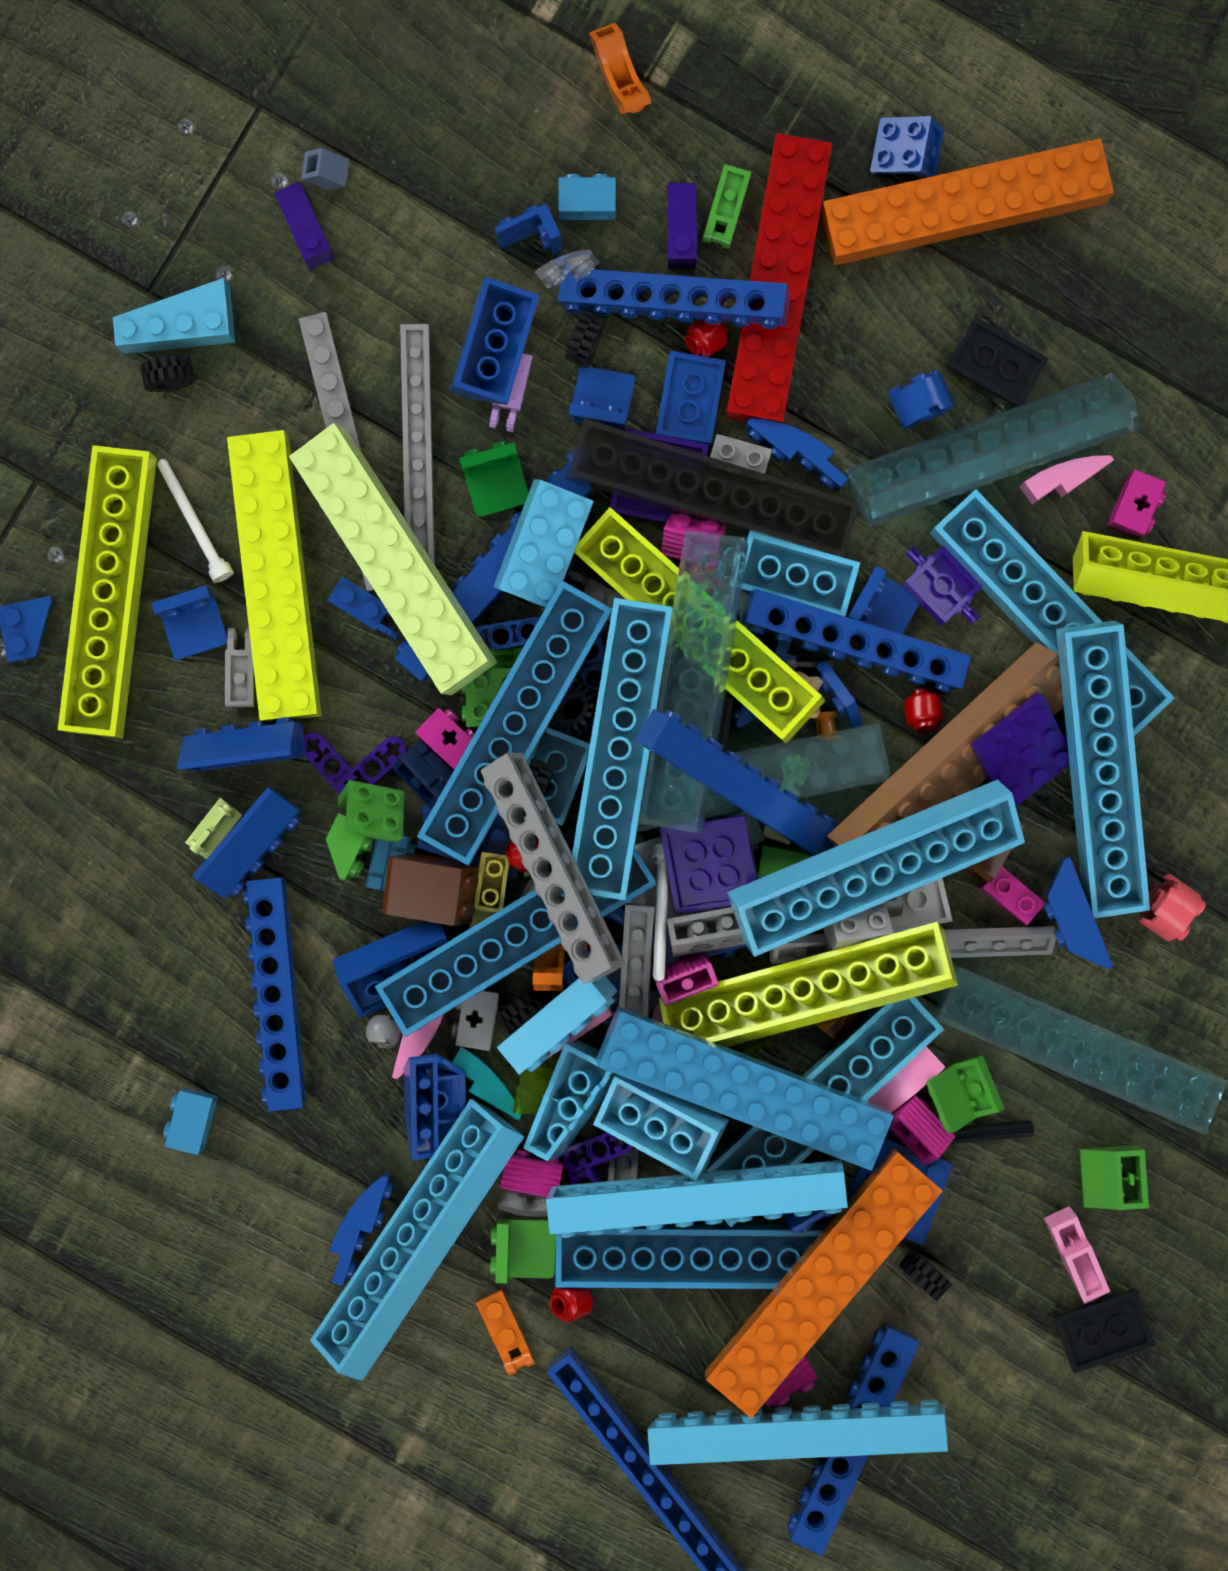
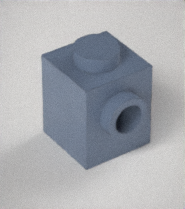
M324 148L306 151L301 180L326 190L343 188L349 175V159Z

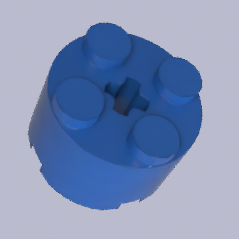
M939 370L929 374H919L910 379L911 384L905 387L900 385L887 392L903 430L918 426L917 421L920 423L925 420H932L955 406L944 377Z

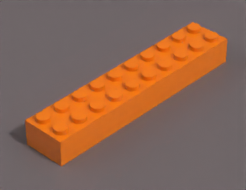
M1100 138L823 201L820 214L832 265L836 266L1104 205L1110 200L1114 190Z
M892 1148L848 1200V1208H842V1211L837 1213L705 1370L706 1380L752 1419L943 1190L896 1149Z

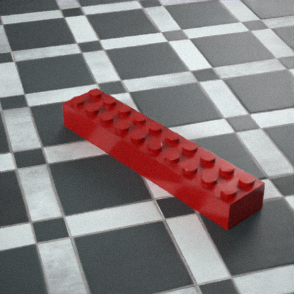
M776 133L750 281L785 283L788 285L791 295L786 326H778L777 329H766L761 327V324L751 323L748 327H741L725 419L747 422L750 418L783 423L832 147L830 142ZM756 301L751 306V310L758 311L762 309L765 302Z

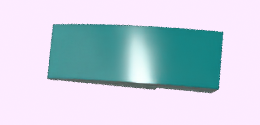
M461 1046L452 1063L464 1069L465 1076L474 1081L469 1092L519 1120L523 1111L504 1079L479 1054L468 1047Z

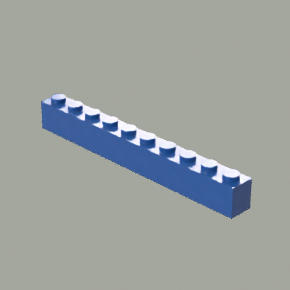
M583 445L579 450L574 448L565 459L567 464L561 471L556 469L546 482L587 498L610 473V467L588 447ZM520 511L510 520L509 525L511 527L504 535L499 533L490 544L492 549L486 556L481 554L471 565L473 568L471 573L467 577L462 575L452 587L455 590L453 592L454 596L473 625L482 618L504 593V591L493 586L520 518ZM404 640L396 650L398 655L395 659L424 683L429 678V674L408 641Z
M655 709L652 710L634 741L812 856L834 848V845L827 837L836 828L834 827L836 824L834 819L823 813L819 817L816 815L818 812L816 807L805 801L802 804L798 803L800 799L798 795L788 789H784L783 792L780 791V783L768 776L762 779L760 777L762 771L748 763L744 767L741 765L743 760L741 757L727 750L726 754L721 751L723 748L722 744L710 737L704 740L701 738L703 734L701 730L689 723L686 727L680 724L683 718L672 711L667 710L663 714Z
M570 1346L552 1360L548 1365L547 1374L699 1570L746 1571L666 1466L650 1465L649 1444L576 1350Z

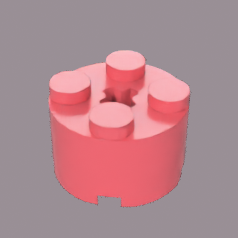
M1167 874L1162 877L1165 882L1161 886L1155 883L1148 891L1150 910L1142 911V917L1137 916V921L1166 941L1174 939L1182 941L1190 931V923L1194 917L1199 916L1203 912L1206 903L1201 900V895L1173 875Z

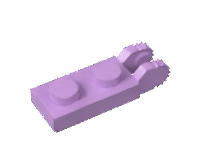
M522 354L508 404L492 403L493 409L489 427L496 428L502 408L511 410L506 422V431H514L518 412H521L533 355Z

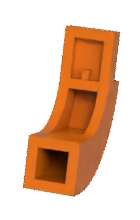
M613 23L590 32L589 35L600 69L621 114L628 112L636 113L643 110L646 105L651 104L649 92L640 82L635 72L623 33L617 24Z
M562 944L557 945L535 959L533 970L534 991H563L565 949Z

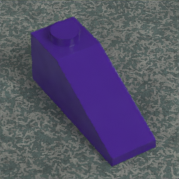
M300 181L275 192V196L308 269L311 270L334 260L332 251Z
M667 183L668 268H696V183Z

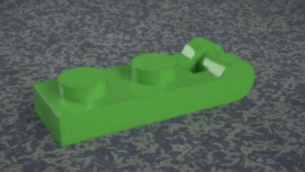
M724 164L702 239L703 243L711 244V242L721 244V248L730 249L751 177L750 171ZM716 224L727 226L725 233L714 231Z

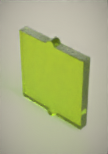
M538 1066L531 1073L528 1069L521 1073L519 1085L516 1087L517 1094L513 1113L537 1114L555 1067Z

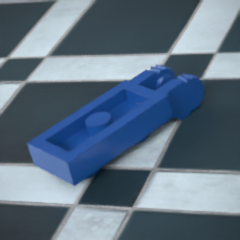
M342 576L327 601L373 630H379L390 638L397 640L399 637L397 632L382 624L387 615L391 617L382 601Z

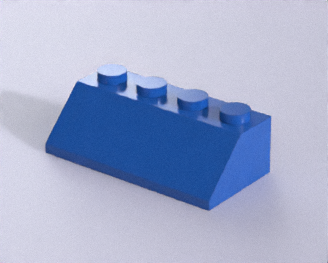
M488 277L483 279L479 287L449 392L477 401L508 404L540 295Z
M288 717L275 719L276 724L266 726L265 721L248 723V728L238 729L237 725H226L220 727L221 732L210 733L209 728L193 730V735L183 737L177 763L178 770L204 771L306 757L303 724L293 722V718Z
M268 787L192 877L223 898L237 897L246 886L244 880L250 873L254 876L263 867L265 862L262 859L267 853L271 852L273 854L283 843L281 837L287 830L292 832L302 820L299 816L303 811L278 789Z
M422 921L333 959L338 982L359 1018L386 1007L375 988L376 985L451 940L444 924Z

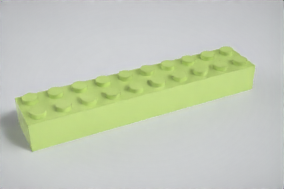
M333 423L291 454L289 458L440 693L453 695L498 662L347 429Z

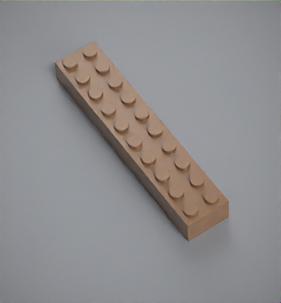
M1037 642L827 835L834 847L976 789L987 776L970 744L1035 693L1045 697L1053 716L1064 707L1059 655Z

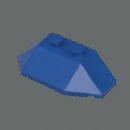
M1068 856L1061 859L1045 894L1047 902L1043 904L1048 919H1054L1058 929L1053 931L1059 947L1065 946L1067 951L1107 969L1113 967L1072 860Z
M439 1054L409 1057L404 1066L405 1123L412 1161L428 1159L433 1156L466 1106L464 1069Z

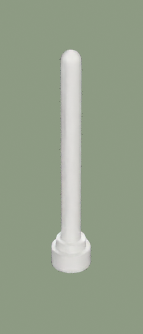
M165 459L159 460L157 466L210 563L208 565L210 569L208 573L213 583L224 581L234 573L229 562L219 558L168 461Z
M656 844L652 846V859L654 864L657 865L653 978L656 981H662L665 977L668 870L663 844Z

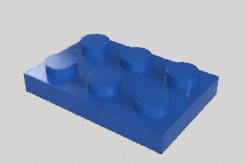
M670 351L656 434L709 444L711 446L726 360Z

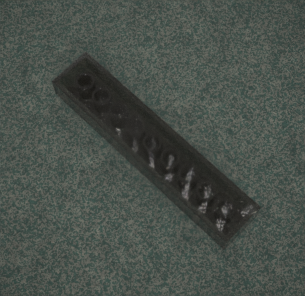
M585 418L580 426L565 479L677 514H685L697 520H711L720 526L724 525L727 529L746 535L751 531L844 558L859 506L858 502Z

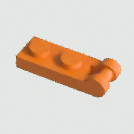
M503 1289L477 1300L476 1305L503 1361L507 1374L511 1376L518 1372L517 1369L525 1365L530 1367L536 1364L532 1351ZM518 1347L521 1355L512 1358L509 1351Z

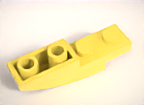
M481 852L478 871L479 882L474 902L475 912L472 917V923L469 924V929L503 909L509 868L506 855Z

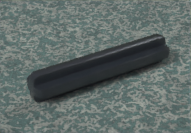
M1025 1120L963 1126L953 1133L955 1138L951 1143L959 1144L1031 1137L1034 1135V1125L1032 1121Z

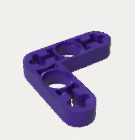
M314 732L304 735L307 759L339 795L346 786L345 783L347 781H357L359 779L355 775L358 771L365 780L369 781V784L376 785L392 770L391 767L398 758L407 751L404 741L397 737H389L352 769L322 735ZM309 739L314 741L319 739L318 747L323 753L327 749L331 751L330 754L325 755L320 760L319 764L316 759L320 758L319 754L313 750L310 752L307 750L310 746L308 743ZM390 743L393 745L399 743L401 747L398 750L401 754L398 757L391 755L386 760L391 764L386 768L384 761L376 755L381 752L382 756H385L390 751L388 748ZM329 759H337L340 763V770L335 775H329L325 770V763ZM370 761H377L381 767L380 773L375 777H369L365 772V766Z
M609 1133L601 1134L568 1147L563 1153V1163L571 1185L582 1184L584 1177L589 1178L592 1183L602 1182L596 1165L627 1154L636 1148L627 1143L615 1146L614 1141L618 1140V1138ZM597 1141H601L606 1145L607 1153L605 1156H600L596 1152L595 1145ZM587 1151L588 1157L574 1161V1155Z

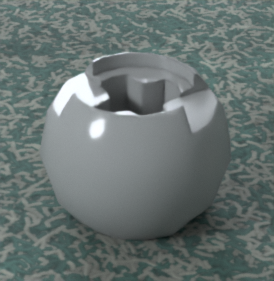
M376 1015L366 1026L368 1042L377 1043L380 1048H393L402 1036L400 1028L394 1020H390V1016Z

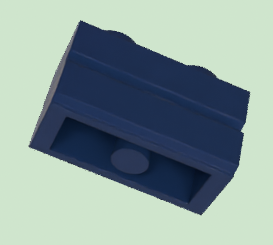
M422 739L403 753L391 767L430 809L434 807L454 771L451 766L445 765L438 757V754Z

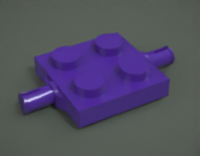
M915 546L905 554L917 567L912 576L902 585L941 626L952 616L959 613L971 625L981 617L969 603L982 586L944 546L926 559Z

